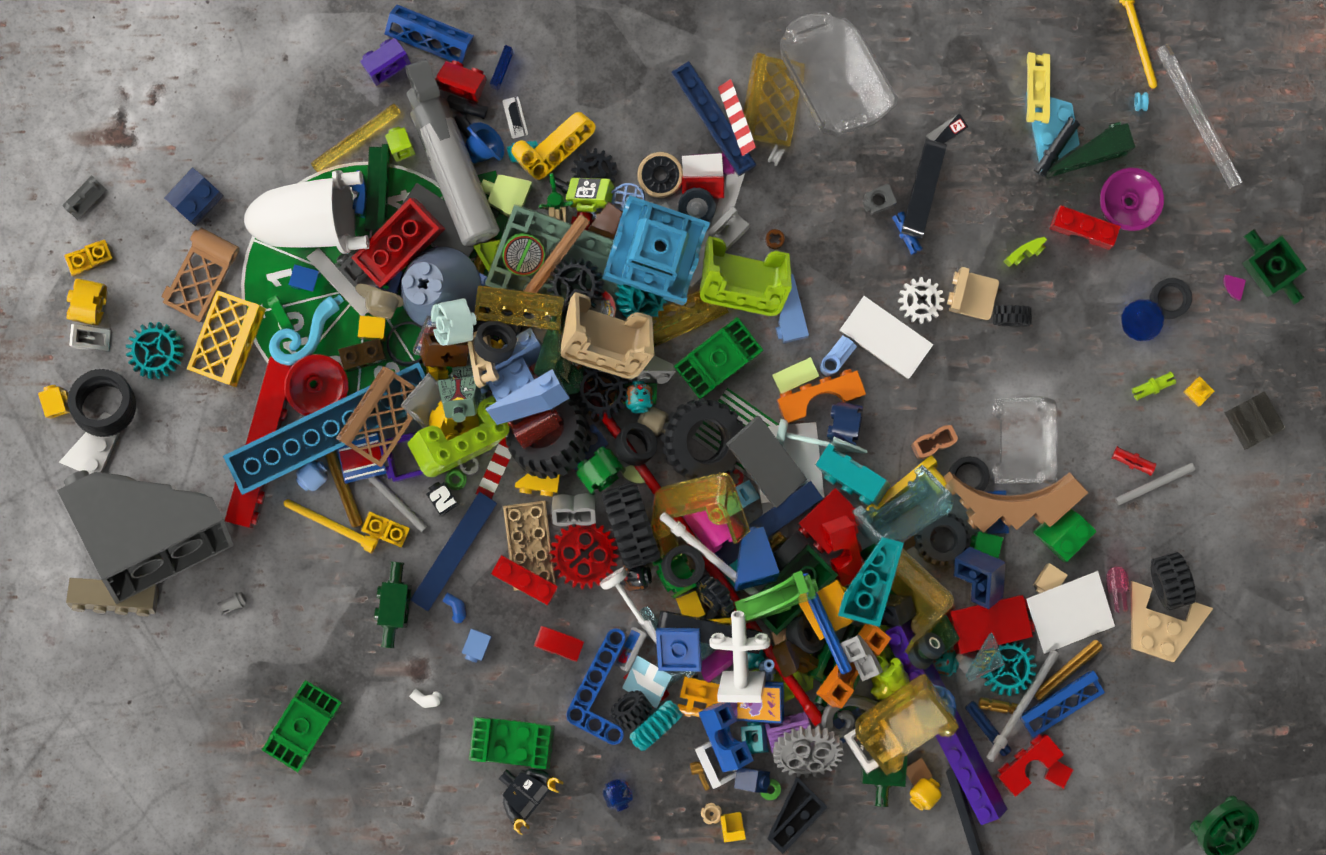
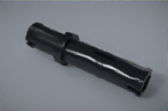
M1069 117L1048 150L1045 149L1043 152L1044 156L1036 168H1034L1037 174L1041 173L1040 176L1045 177L1054 162L1058 161V156L1078 126H1080L1077 120L1073 121L1074 119Z

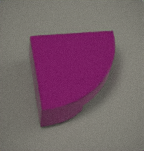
M1225 274L1223 284L1227 292L1233 299L1240 301L1246 280Z

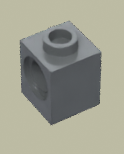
M889 184L865 193L864 200H862L866 212L870 211L871 216L893 208L897 204ZM873 197H882L884 204L876 205L873 202Z

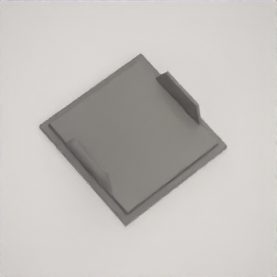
M428 373L401 404L422 428L429 426L430 413L432 410L435 411L439 406L438 403L441 401L438 382Z

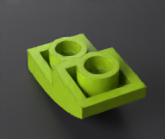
M1041 237L1022 245L1003 262L1008 267L1013 263L1017 266L1026 257L1023 253L1029 258L1033 254L1038 256L1046 248L1043 244L1047 239Z

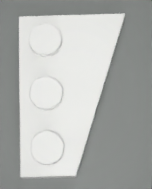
M103 412L97 420L106 419L111 414ZM85 432L59 463L78 471L86 470L89 474L94 472L103 473L120 433L110 437H97Z

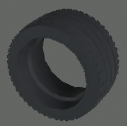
M95 369L84 373L72 384L68 395V407L71 416L82 430L93 436L110 437L120 433L130 425L136 412V398L132 388L121 375L108 369ZM105 386L119 389L122 394V401L120 407L113 415L101 420L89 419L84 415L82 410L84 400L92 391Z

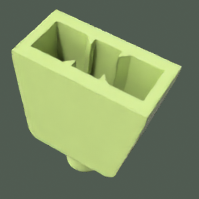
M498 175L495 184L484 179L481 183L484 193L490 195L488 199L489 205L508 218L514 204L525 205L532 188L531 181L505 175Z

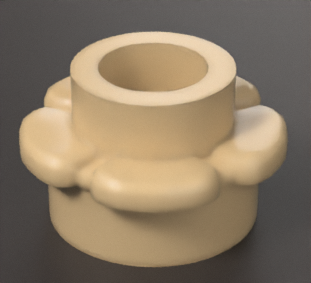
M708 803L705 808H702L701 816L704 818L705 823L716 824L721 820L722 810L720 806Z

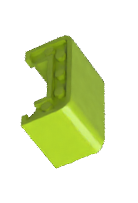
M493 395L479 403L477 409L479 426L447 441L442 430L437 426L431 425L419 430L409 440L407 444L424 475L436 477L491 450L509 433L508 423L497 425L485 409L496 403Z

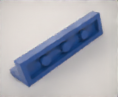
M396 5L390 12L384 33L387 36L449 61L454 60L462 64L464 63L467 49L474 38L472 34L400 5ZM393 22L399 24L403 32L398 33L391 30ZM411 32H419L423 39L415 40ZM430 40H439L442 47H433ZM454 46L461 49L460 57L453 55L449 48Z
M1094 671L1085 673L1023 713L1020 719L1032 738L1105 693ZM1093 682L1098 691L1091 696L1083 694L1084 687ZM1073 694L1079 695L1077 705L1074 707L1065 706L1068 697ZM1059 706L1061 709L1058 717L1055 719L1047 717L1049 709ZM1037 717L1043 718L1041 727L1033 731L1029 722Z

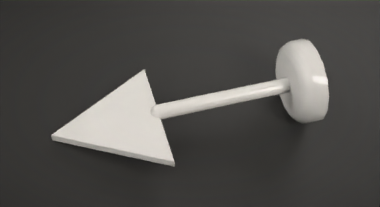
M624 567L616 570L599 583L604 590L616 586L638 619L637 622L656 643V631L651 621L644 620L620 584L627 576V571Z

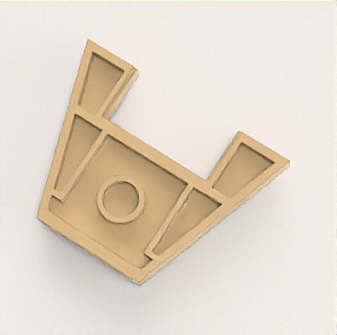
M1131 581V649L1175 662L1213 608L1195 602L1190 605L1186 621L1147 609L1152 588Z

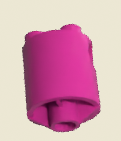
M717 491L699 492L688 500L682 516L702 544L715 553L722 548V544L727 539L729 542L736 539L740 535L739 532L742 530V526L734 515L726 518L715 500L720 497Z

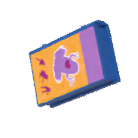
M765 681L761 703L730 702L737 719L736 722L748 721L782 724L784 721V682Z

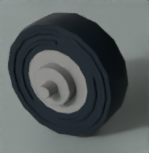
M702 188L687 190L681 195L678 202V212L707 222L713 218L716 211V203L713 196Z

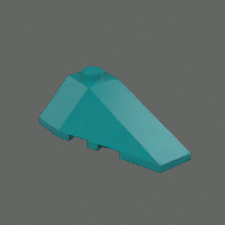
M885 537L881 538L845 591L838 616L880 627L904 545L903 542Z

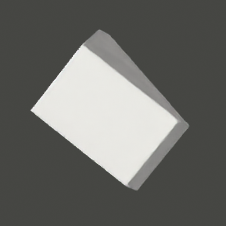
M71 324L69 346L76 349L109 351L111 330Z

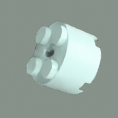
M462 298L433 305L431 321L436 322L437 329H433L440 345H453L473 340V325H476V316L473 312L470 313L466 299Z

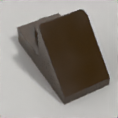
M787 640L772 647V652L785 678L797 671L805 674L818 667L819 660Z

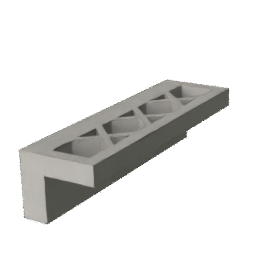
M733 206L705 234L699 253L698 265L690 282L691 287L702 276L705 244L708 236L722 239L726 243L727 252L750 228V225L739 216Z

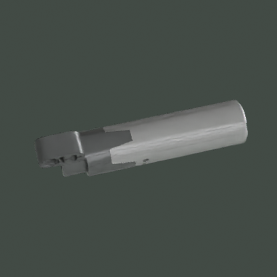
M426 59L406 65V73L412 87L406 93L413 109L410 115L462 245L473 246L487 242L495 237L500 230L447 99H442Z

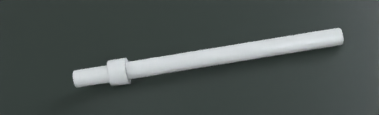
M666 512L661 514L659 519L671 528L670 531L677 537H682L735 582L736 572L690 534L686 530V526L680 521L676 522ZM754 587L743 589L750 596L758 593V590Z

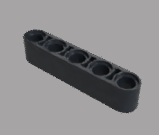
M926 139L901 234L922 239L947 144Z
M660 610L657 628H700V641L710 644V638L715 633H722L725 637L732 638V625ZM746 628L747 638L763 633ZM748 650V652L759 654L760 650Z

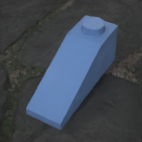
M791 274V291L780 312L778 327H775L778 340L782 339L783 344L805 339L809 336L793 274Z

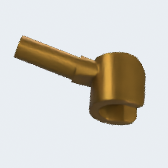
M700 762L690 763L692 775L699 774L705 791L709 790L710 787L706 781L702 764Z

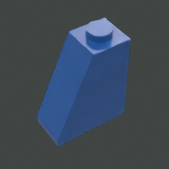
M750 527L743 531L739 546L735 591L777 581L779 570L764 527Z

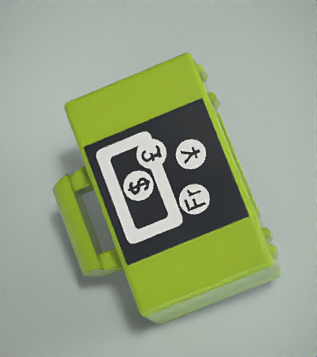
M571 178L566 200L573 201L570 207L577 208L578 212H596V208L603 209L608 201H612V190L615 187L610 179Z

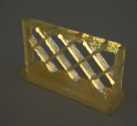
M758 52L753 56L743 111L753 140L790 147L804 64L768 57ZM767 62L775 64L779 72L770 76L766 70ZM789 67L798 69L797 77L792 81L784 71ZM781 73L787 84L779 89L773 78ZM769 81L776 92L767 97L762 88ZM787 86H790L794 92L793 98L789 101L781 93V90ZM776 94L779 95L784 103L777 109L769 101ZM764 102L767 103L772 111L765 117L759 111V105ZM784 106L790 112V118L786 121H783L777 112ZM774 114L780 125L772 130L765 119ZM761 122L768 130V133L764 136L755 134L756 125ZM781 126L787 133L786 141L779 140L774 134V131Z

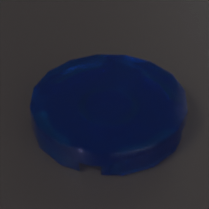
M1149 299L1132 301L1125 307L1121 315L1124 332L1136 341L1154 339L1164 326L1162 309L1157 303Z

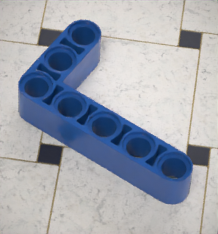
M617 628L607 633L566 713V718L571 724L612 745L619 744L623 740V729L619 725L590 711V708L625 643L624 632ZM613 632H619L622 635V641L619 644H613L610 641V635ZM603 651H609L612 654L611 662L603 663L600 660V654ZM594 670L600 671L602 680L593 682L590 679V673ZM587 689L591 691L592 699L590 701H583L580 698L582 690ZM576 708L582 712V718L577 721L570 717L571 710ZM595 718L601 722V728L596 731L589 727L590 720ZM611 729L619 730L621 736L618 740H611L608 737V732Z

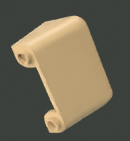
M575 292L570 298L561 342V356L568 361L623 378L637 377L654 356L652 316L637 312L631 314L624 321L590 310V298Z

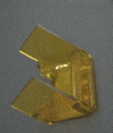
M718 473L663 486L656 491L651 529L662 559L671 549L679 546L675 534L670 531L671 528L659 519L664 512L670 517L675 518L706 511L712 523L716 525L727 523L734 544L738 543L750 532L734 481L730 475Z
M902 548L891 589L897 595L911 596L917 613L911 622L912 631L916 635L911 639L905 650L909 654L918 645L919 640L926 633H930L953 606L954 598L946 588Z

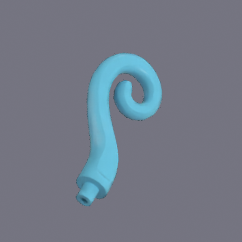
M337 295L335 298L329 296L319 304L313 315L308 341L300 351L294 354L283 353L280 349V342L284 338L292 340L289 349L296 351L301 345V337L292 329L286 328L277 331L269 344L272 358L280 364L290 366L299 359L312 355L320 342L326 320L340 310L338 305L344 302L343 298L340 295Z

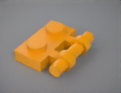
M684 676L680 698L688 699L687 705L678 704L679 710L684 716L700 717L698 712L703 709L693 707L694 701L707 703L706 708L713 704L721 703L718 702L717 698L720 684L708 683L704 680Z

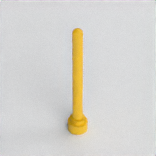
M1119 0L1123 7H1126L1149 87L1154 89L1157 87V80L1134 8L1135 0Z
M290 499L284 501L285 507L360 543L364 547L363 550L371 554L378 544L379 538L373 535L363 536Z

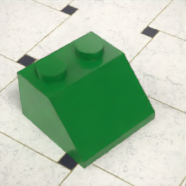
M1070 509L1051 527L1044 522L1032 533L1062 562H1067L1097 531L1081 515Z

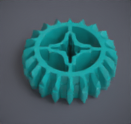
M641 265V266H644V267H647V268H650V269L659 271V270L655 269L654 267ZM616 284L619 287V291L615 292V294L619 298L615 302L619 305L618 309L626 318L637 312L658 317V311H664L663 303H668L662 296L626 284Z
M149 322L148 329L142 324L140 326L142 332L135 329L133 332L137 336L135 338L129 336L128 338L133 342L132 345L126 344V348L132 349L131 352L126 353V356L133 357L128 363L129 365L136 364L133 370L135 372L141 370L140 376L142 377L147 374L149 379H153L155 374L157 379H161L162 372L168 377V369L173 372L176 371V368L173 366L174 363L181 365V361L177 360V357H183L184 353L178 352V350L183 349L184 345L177 343L182 338L180 336L174 337L177 331L174 329L169 331L170 326L167 324L162 328L161 322H157L156 326ZM159 334L158 338L155 337L150 343L143 341L150 335ZM166 337L169 340L171 346L170 354L166 353L164 350V345L166 343L164 340ZM147 346L157 348L163 355L154 353L153 356V352ZM140 347L146 351L144 358L146 361L144 364L139 356ZM158 359L167 360L161 366L151 367Z
M1017 641L1010 642V644L1005 643L996 647H988L989 649H995L994 652L982 651L984 655H989L990 659L987 657L986 659L980 658L988 662L985 663V667H978V670H985V673L981 674L980 678H988L984 685L988 686L992 683L990 688L992 692L999 687V695H1002L1004 689H1006L1007 696H1011L1012 689L1015 694H1019V686L1026 690L1027 686L1024 682L1026 681L1030 684L1033 682L1028 676L1036 675V672L1030 671V667H1037V664L1029 662L1035 656L1026 655L1031 649L1027 647L1022 650L1023 642H1020L1017 646ZM1012 649L1018 654L1007 659L999 651ZM995 656L998 662V668L996 669V671H994V674H992L991 661L992 658ZM1022 659L1024 670L1020 677L1016 667ZM1003 661H1006V663L1012 662L1010 665L1011 672L1008 670L1003 671L1005 667ZM1007 674L1015 682L1004 685L999 683L997 679Z
M671 700L666 701L630 734L632 743L641 751L646 750L682 717V712Z

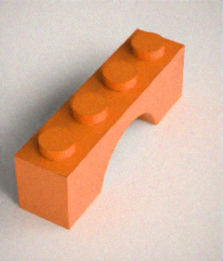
M851 369L840 372V377L835 379L829 376L819 380L820 384L812 386L809 383L799 387V392L792 394L790 390L780 394V398L776 402L782 418L787 420L788 424L805 418L809 401L819 394H833L844 403L864 397L866 392L858 371L852 372Z
M865 624L858 633L870 647L875 657L881 654L891 640L879 627ZM854 662L849 663L852 670L843 675L836 664L816 692L818 696L832 707L843 708L854 692V682L859 674Z

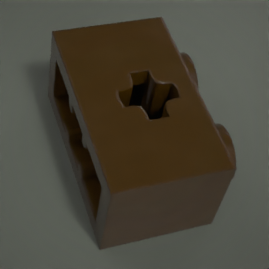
M380 338L338 349L343 370L346 372L388 362L384 345Z

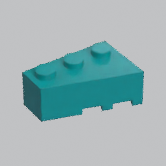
M830 443L815 464L825 475L824 479L833 485L837 482L842 485L841 489L851 496L853 493L860 496L859 500L868 506L871 503L878 506L891 486L886 479L864 465L862 466L855 462L847 454L843 455L838 452Z

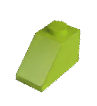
M405 127L392 128L385 135L396 162L416 155Z

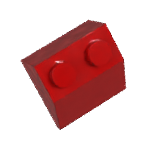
M454 60L451 63L445 61L435 78L440 90L465 99H471V101L476 103L479 102L487 81L483 71L476 68L469 70L464 68L462 63Z

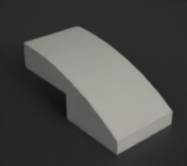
M860 635L840 643L848 662H854L862 681L883 672L874 653Z

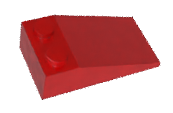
M409 198L369 239V249H359L351 258L379 288H382L432 244L445 228L417 199Z

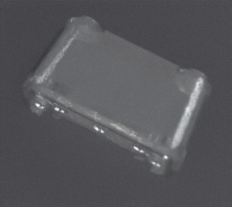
M1047 397L995 398L992 413L1000 421V463H997L992 469V478L995 480V483L1052 485L1056 483L1057 405L1055 400Z

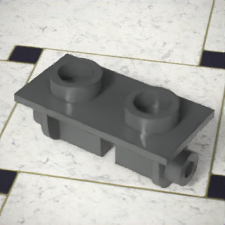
M91 175L62 206L78 220L107 189Z

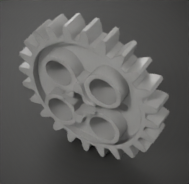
M811 725L807 729L800 726L798 731L792 728L791 734L784 732V737H778V742H774L773 748L774 763H777V768H782V772L788 771L789 775L796 773L797 777L804 774L805 778L809 774L816 777L818 772L824 775V770L832 771V766L837 767L838 762L842 761V756L844 755L839 735L835 736L834 731L828 733V728L820 730V726L812 729Z

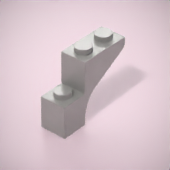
M654 355L643 371L637 377L630 378L629 382L644 381L645 383L657 382L663 384L670 380L676 370L672 363Z

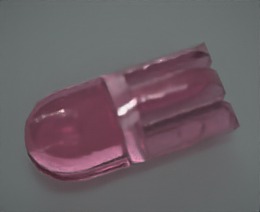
M1113 567L1106 575L1108 594L1113 593L1115 612L1120 613L1117 593L1121 592L1125 613L1128 611L1126 591H1130L1128 575L1123 568Z

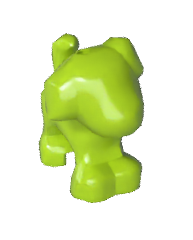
M883 650L876 657L883 672L871 677L873 687L870 692L878 700L894 697L897 693H902L907 700L913 699L914 693L909 687L910 677L905 672L902 662L898 658H893L888 663Z

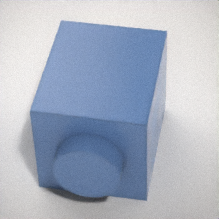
M471 629L462 653L466 654L465 659L477 663L478 659L482 661L492 636Z

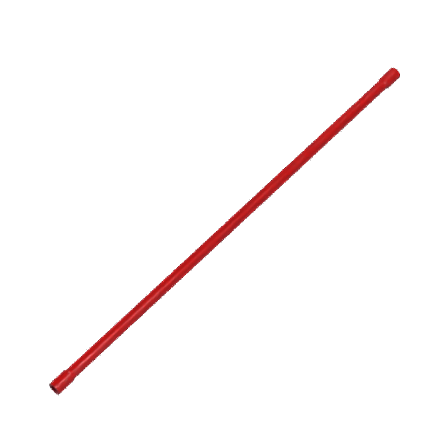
M564 359L565 368L572 379L580 381L577 378V374L581 373L574 362ZM588 382L583 387L584 393L592 389ZM587 399L592 405L603 407L599 401ZM604 414L602 422L615 439L621 429L613 417L608 419L606 414ZM626 437L627 444L630 447V449L637 453ZM646 464L634 466L665 512L676 522L680 521L686 526V530L697 539ZM702 555L705 561V569L714 579L717 578L729 589L732 601H739V597L721 571ZM756 621L746 624L748 629L763 632ZM770 643L768 648L762 649L768 659L773 660L775 669L799 701L813 725H818L821 723V712L807 696L793 674L786 678L782 675L772 652L773 646Z

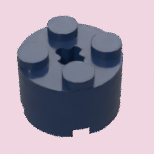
M843 402L832 405L831 419H834L833 426H828L827 438L831 440V443L833 438L836 437L857 446V443L853 441L859 438L862 421L859 411H863V406Z

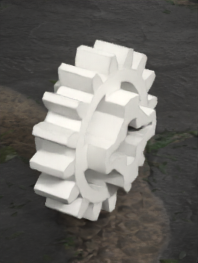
M923 277L919 278L918 283L912 279L911 286L906 283L904 285L906 291L901 290L899 292L903 298L898 299V303H903L899 310L906 311L904 317L907 318L910 315L912 317L911 322L919 319L920 324L923 323L924 319L928 323L931 322V316L937 318L939 315L936 310H943L939 303L945 301L944 298L939 297L943 291L936 290L938 284L936 283L932 286L931 279H928L925 283ZM917 287L927 288V290L919 291ZM908 295H909V297L911 298V303H912V305H911L910 307L908 306V303H907V297H908ZM932 295H934V298H935V305H934V306H933V304L931 303V296H932ZM923 296L925 298L924 304L921 303L919 305L917 303L918 298ZM923 310L927 314H917L915 312Z

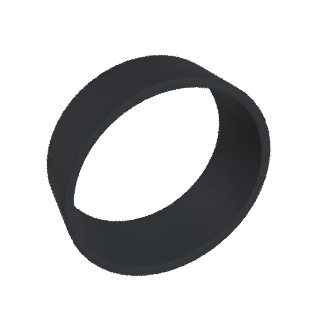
M403 322L396 325L390 331L387 338L386 346L391 359L404 367H410L418 362L420 364L423 363L421 357L412 362L401 361L392 354L389 347L390 336L397 327L404 324H413L421 329L423 327L415 322Z

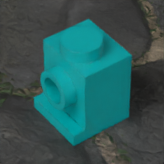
M760 722L747 723L748 726L741 727L742 741H746L751 754L769 753L765 726L760 725ZM756 734H758L757 742L754 741V736Z

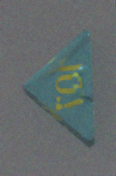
M992 633L988 635L965 675L969 682L1005 665Z

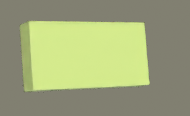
M811 357L772 375L780 394L820 377Z

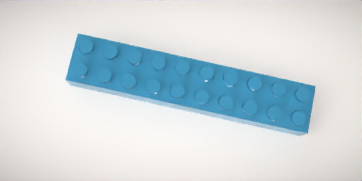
M419 362L396 373L415 387L425 377ZM393 379L389 385L390 393L401 392L400 382ZM370 386L224 455L223 458L241 494L252 491L345 446L336 437ZM403 394L392 396L393 408L402 407L401 404L404 401ZM388 397L380 399L377 403L379 412L390 409ZM405 409L394 411L396 421L407 416ZM391 412L380 414L382 426L393 422ZM368 417L365 421L367 430L378 428L377 417ZM365 434L356 435L353 441L365 436Z

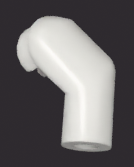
M417 689L409 696L423 708L437 707L443 699L442 694L438 691L430 695H424Z

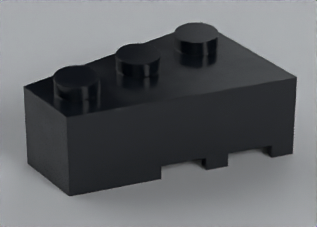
M796 777L767 839L782 854H785L829 807Z

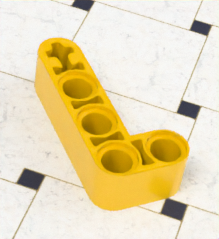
M576 112L535 149L526 141L520 140L513 145L512 154L522 168L534 179H543L594 133L595 123L582 112Z

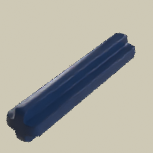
M971 701L965 706V709L994 745L993 741L1000 733L976 702ZM1007 744L1004 749H1001L999 753L1001 754V756L1004 757L1007 756L1012 751V749Z

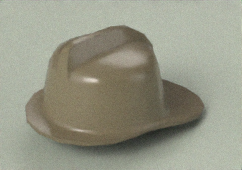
M357 284L355 287L358 294L365 298V307L373 316L391 319L396 308L403 306V298L395 293L383 291L367 284Z

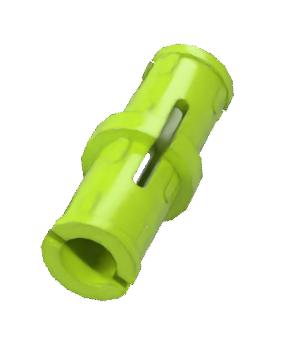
M1168 372L1156 379H1148L1147 383L1135 388L1133 387L1131 389L1132 393H1138L1133 395L1134 398L1138 401L1152 393L1156 395L1160 393V390L1175 385L1176 379L1168 380L1174 377L1173 373Z

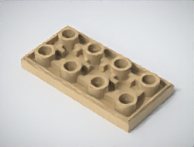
M546 501L503 506L510 560L556 585L555 571H553L554 563H550L553 555L549 554L552 551Z

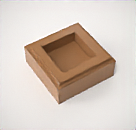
M922 758L907 766L906 775L913 786L921 778L930 779L933 777Z

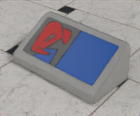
M635 627L631 628L615 661V666L626 672L630 671L647 635L645 632Z

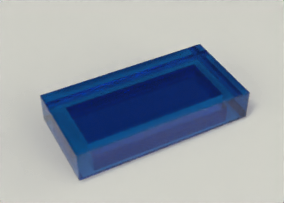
M504 46L490 81L491 88L497 91L500 89L514 54L510 46Z

